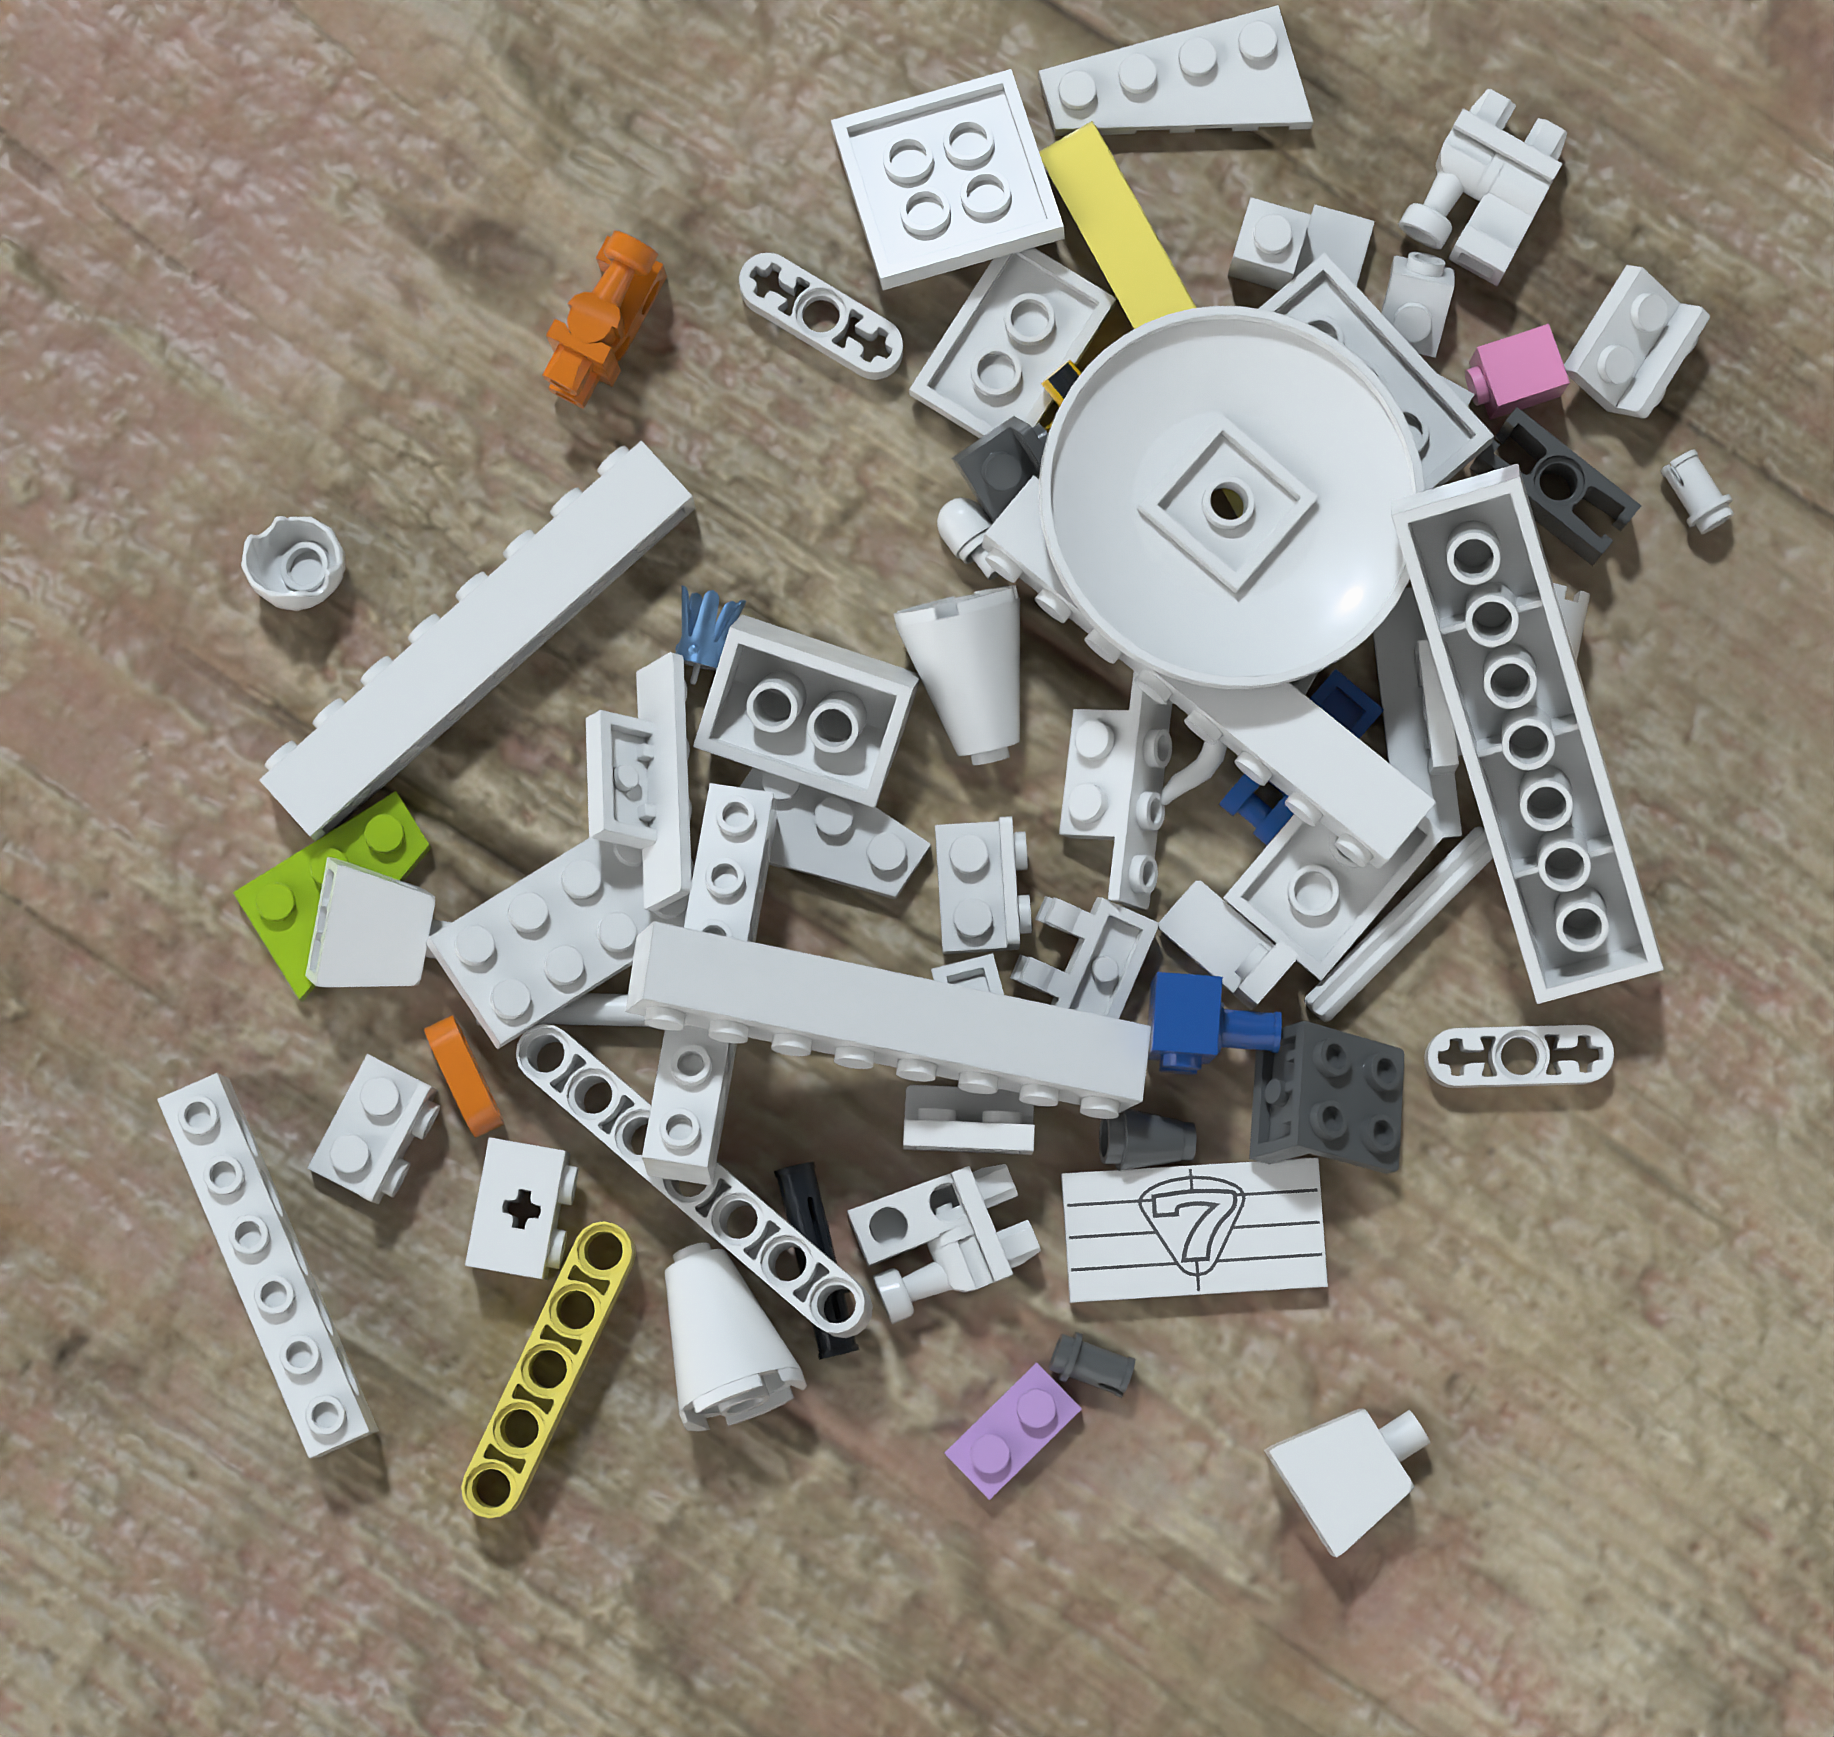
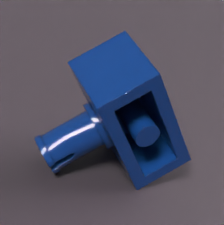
M1157 972L1150 983L1147 1025L1151 1026L1147 1060L1159 1061V1072L1197 1074V1070H1201L1202 1064H1210L1220 1054L1221 1047L1268 1050L1278 1053L1281 1041L1282 1012L1268 1013L1224 1009V1003L1221 1002L1223 977Z

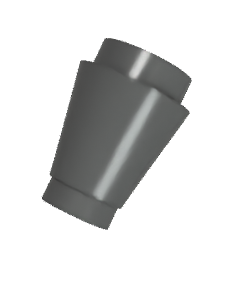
M1130 1108L1119 1113L1117 1118L1101 1119L1099 1129L1100 1159L1103 1164H1115L1118 1171L1180 1162L1181 1160L1192 1161L1194 1159L1197 1142L1194 1122H1182L1178 1119Z

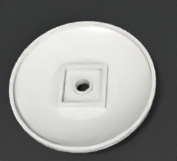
M1210 306L1168 314L1147 322L1123 335L1104 349L1085 368L1071 386L1059 407L1047 435L1039 476V510L1049 556L1061 583L1080 612L1106 640L1137 662L1173 679L1220 689H1255L1296 681L1323 670L1359 646L1384 621L1398 602L1410 579L1391 517L1392 500L1425 491L1421 459L1414 436L1403 412L1375 372L1355 353L1316 327L1290 316L1243 306ZM1222 488L1236 492L1243 502L1244 510L1242 516L1234 520L1219 517L1211 507L1210 497L1212 492Z

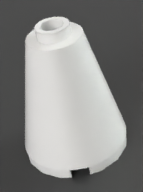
M1016 585L976 591L972 595L954 598V596L902 609L894 613L896 629L957 756L971 755L973 765H982L1009 758L1008 746L1020 742V597H1018Z
M697 1243L677 1251L673 1255L675 1263L665 1270L679 1415L686 1430H710L706 1418L718 1415L725 1416L728 1426L746 1421L792 1400L794 1396L790 1388L791 1385L804 1390L807 1385L802 1369L726 1251L723 1249L711 1250L709 1243Z

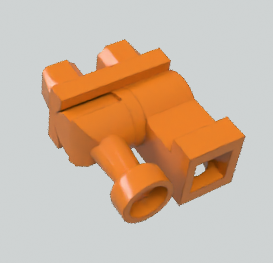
M616 230L613 231L611 237L607 236L596 256L600 270L605 273L592 292H582L574 295L567 303L570 308L567 318L568 328L565 323L554 319L546 334L554 354L542 376L551 383L549 386L551 393L580 408H585L599 381L613 387L621 372L618 361L628 351L667 278L664 265L656 261L659 256L658 253L645 243Z

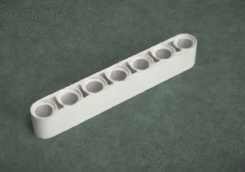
M548 1024L531 1027L521 1036L517 1043L516 1059L518 1066L529 1079L814 1325L834 1337L841 1338L855 1336L866 1328L872 1317L873 1305L870 1295L864 1287L720 1163L716 1161L713 1184L707 1185L703 1192L693 1197L682 1195L679 1188V1180L648 1176L642 1155H636L633 1152L631 1141L635 1130L641 1125L648 1124L651 1104L562 1029ZM561 1042L564 1048V1059L561 1065L554 1071L540 1072L537 1066V1055L541 1048L548 1043ZM597 1083H609L612 1090V1100L609 1106L596 1114L587 1113L584 1106V1097L588 1089ZM741 1206H752L756 1210L758 1217L757 1226L754 1231L745 1238H732L727 1229V1221L731 1212ZM791 1247L801 1248L805 1252L807 1260L806 1268L802 1275L791 1281L780 1280L775 1269L779 1254ZM839 1289L850 1290L854 1294L856 1301L854 1313L845 1322L838 1324L830 1323L824 1313V1304L827 1297Z

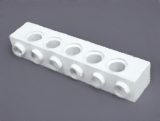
M709 784L684 928L755 942L777 821L774 792ZM685 1024L682 1030H665L642 1153V1160L648 1176L705 1185L713 1184L737 1043L714 1040L708 1036L709 1029Z
M215 1073L158 1098L157 1100L308 1457H321L379 1431L230 1079Z

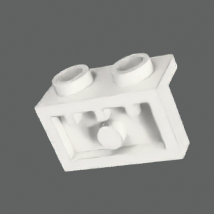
M1626 265L1565 362L1566 373L1606 411L1646 418L1663 399L1669 382L1685 357L1696 346L1699 335L1708 322L1710 315L1700 306L1680 303L1643 267Z
M1012 816L999 817V821L935 825L943 954L1019 950L1020 934L1032 933L1029 895H1017L1016 870L1028 869L1025 831L1013 832Z
M367 1054L308 1169L376 1204L380 1203L384 1193L394 1197L410 1168V1162L404 1160L403 1157L414 1136L423 1140L439 1113L440 1105L432 1102L438 1090Z
M910 1085L906 1089L903 1149L1032 1155L1034 1151L1035 1125H1033L1034 1105L1021 1102L1019 1100L1020 1093L998 1088L997 1092L993 1094H977L961 1090L958 1087Z

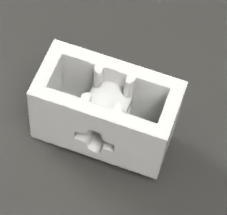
M489 1137L465 1266L542 1280L548 1279L549 1268H561L567 1231L557 1229L561 1204L572 1205L578 1179V1167L568 1166L570 1153L564 1150ZM524 1192H530L531 1203L541 1207V1213L538 1219L528 1218L525 1229H519L518 1218L509 1214L508 1208L511 1202L520 1203L524 1197Z

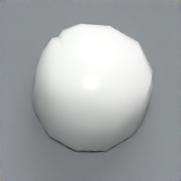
M277 516L272 525L259 535L250 534L244 542L241 567L256 593L280 609L299 611L323 602L339 586L346 569L345 552L332 528L315 518H286L284 516Z

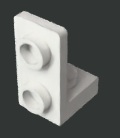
M1195 881L1161 919L1158 929L1211 976L1223 977L1222 985L1251 1011L1300 956L1281 939L1276 944H1273L1202 881Z

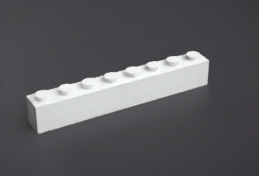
M642 440L630 451L626 446H622L610 454L597 470L601 475L600 478L584 492L577 487L565 494L551 509L550 514L554 518L536 534L530 529L519 535L503 552V556L507 559L489 576L484 572H480L468 580L455 596L459 601L458 604L442 618L437 614H433L423 620L410 633L408 640L412 644L394 660L389 656H385L377 661L362 676L360 682L364 687L346 703L341 698L330 703L313 720L312 724L317 728L299 745L294 741L284 744L266 761L265 767L269 771L259 779L260 782L314 841L340 826L696 509L693 496Z
M1034 475L984 534L981 547L989 552L985 560L999 575L1012 583L1021 578L1039 593L1035 597V601L1047 614L1061 623H1065L1070 618L1085 630L1088 635L1084 640L1095 653L1112 664L1119 658L1139 674L1134 681L1142 691L1160 704H1165L1168 699L1188 714L1184 722L1197 736L1211 745H1215L1218 740L1224 743L1238 755L1234 762L1244 774L1262 786L1268 781L1272 782L1289 796L1285 801V805L1291 812L1311 826H1315L1320 821L1339 837L1335 842L1336 847L1357 865L1366 867L1370 862L1377 869H1380L1389 861L1436 803L1434 799L1289 682L1255 689H1220L1199 686L1173 679L1154 671L1127 656L1106 640L1073 603L1054 568L1042 530L1039 510V479Z
M655 921L637 935L625 1011L645 1016L644 1023L657 1029L682 1030L684 1024L709 1029L708 1036L721 1042L745 1043L748 1041V1037L772 1042L771 1049L785 1055L807 1056L811 1054V1050L835 1055L834 1062L848 1068L869 1069L873 1067L874 1063L896 1067V1075L907 1080L927 1082L935 1080L936 1076L959 1080L958 1088L967 1092L993 1094L997 1092V1088L1020 1093L1019 1100L1026 1104L1056 1106L1058 1101L1081 1105L1080 1113L1101 1119L1117 1118L1119 1113L1143 1101L1151 1026Z

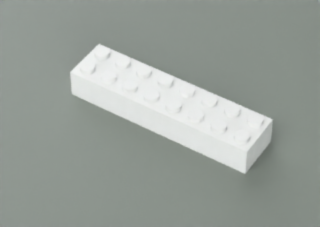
M1519 464L1392 500L1391 517L1537 1004L1663 970L1660 948Z

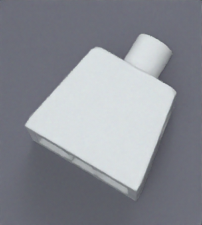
M327 857L305 976L315 986L419 985L425 957L436 959L426 944L428 937L452 922L432 919L435 896L425 889L337 858Z
M1357 1409L1273 1444L1264 1451L1329 1554L1338 1557L1347 1551L1415 1487L1400 1462L1430 1444V1440L1410 1410L1378 1429L1365 1409Z

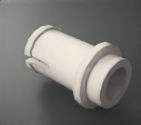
M1695 449L1670 462L1672 466L1669 464L1660 470L1689 513L1690 517L1686 520L1689 527L1696 525L1700 533L1705 534L1720 526L1734 515L1729 506L1733 499L1729 494L1722 496L1698 458V453Z

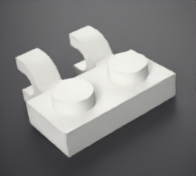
M1045 896L1035 920L1076 936L1079 940L1065 972L1032 957L1020 955L1010 978L1053 996L1051 1005L1119 1019L1160 923L1101 897L1096 898L1089 913L1058 898L1052 899Z

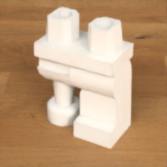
M1487 89L1470 111L1462 109L1452 130L1443 143L1436 162L1437 176L1424 204L1413 203L1409 205L1398 225L1403 232L1414 240L1434 249H1442L1452 232V225L1446 216L1462 193L1480 201L1448 259L1498 286L1562 165L1557 160L1561 155L1567 132L1548 120L1538 118L1525 142L1503 131L1516 105L1510 99L1494 90Z
M1006 1164L985 1167L974 1172L971 1171L970 1166H967L950 1174L847 1211L848 1219L868 1267L926 1243L934 1262L903 1278L895 1268L873 1276L892 1324L913 1315L914 1308L912 1302L950 1290L963 1293L978 1290L1013 1275L1012 1268L1023 1264L1041 1251L1029 1220L998 1232L994 1228L987 1209L1018 1196Z

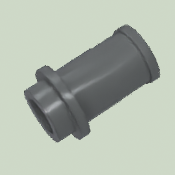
M1075 1332L1073 1337L1062 1333L1054 1348L1049 1370L1059 1373L1060 1381L1066 1382L1071 1377L1112 1392L1115 1396L1122 1398L1130 1382L1136 1359L1129 1356L1127 1358L1082 1341L1083 1334Z

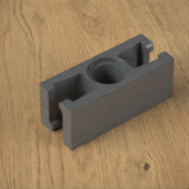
M1516 407L1494 438L1501 444H1504L1511 437L1537 461L1530 474L1526 475L1521 472L1535 521L1593 566L1613 540L1606 534L1600 538L1573 513L1580 500L1585 499L1615 519L1612 525L1620 532L1642 505ZM1493 440V443L1475 458L1470 469L1477 475H1481L1511 465L1494 454L1500 444ZM1551 473L1563 477L1569 485L1570 497L1559 501L1550 499L1541 490L1540 477Z

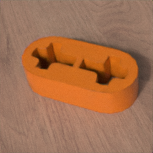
M451 1015L424 1028L430 1047L473 1136L477 1138L504 1125V1120L455 1016Z

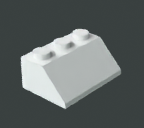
M742 614L729 628L693 747L875 808L903 736L921 678L916 672Z

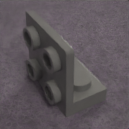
M1301 1021L1283 1027L1281 1029L1278 1053L1268 1050H1256L1249 1159L1273 1164L1311 1153L1385 1174L1396 1172L1399 1169L1404 1051L1398 1047L1308 1021Z

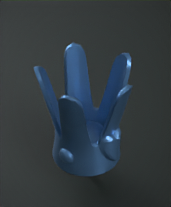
M682 585V636L680 642L675 647L676 654L683 656L684 664L693 666L691 684H696L700 668L712 671L717 670L729 628L739 618L746 600H740L738 603L734 601L726 603L716 621L719 606L718 593L710 590L705 593L703 599L700 594L692 593L689 599L687 587Z

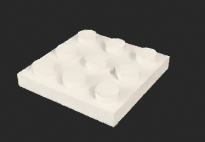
M1011 69L831 120L835 141L882 290L1065 239L1064 225Z

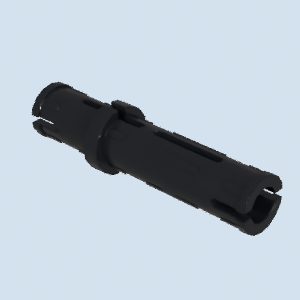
M815 1162L802 1163L774 1171L775 1178L778 1180L787 1222L837 1264L829 1224L815 1173ZM794 1247L799 1272L802 1275L807 1261L805 1252L801 1248ZM839 1289L827 1297L824 1304V1313L830 1323L838 1324L850 1318L845 1294L850 1293V1290ZM812 1323L819 1360L860 1350L859 1345L856 1344L855 1336L848 1338L834 1337Z

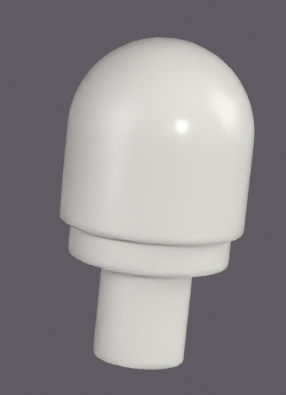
M968 498L953 499L946 503L939 512L937 527L940 536L956 558H961L965 564L975 561L988 580L998 577L999 574L985 560L989 552L981 547L984 534L993 522L983 508L974 500Z

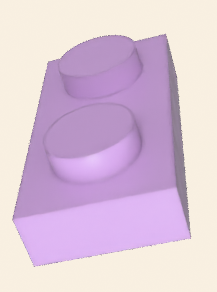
M1036 1362L944 1454L990 1500L1082 1408Z

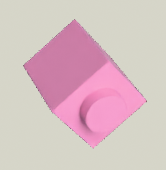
M1549 324L1477 347L1469 361L1471 368L1465 370L1468 390L1474 393L1472 400L1476 406L1485 405L1490 420L1510 414L1516 407L1522 410L1561 397L1570 383Z

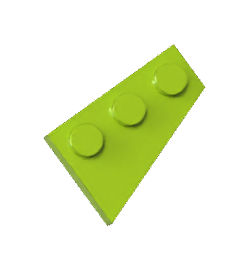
M395 791L237 889L233 894L294 993L303 1002L316 987L305 975L327 857L337 858L404 882L432 847L400 795Z

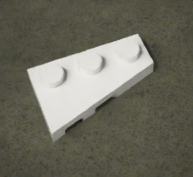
M754 767L740 786V788L774 792L777 821L769 865L785 867L821 877L823 880L896 899L931 848L929 842L876 807L873 808Z

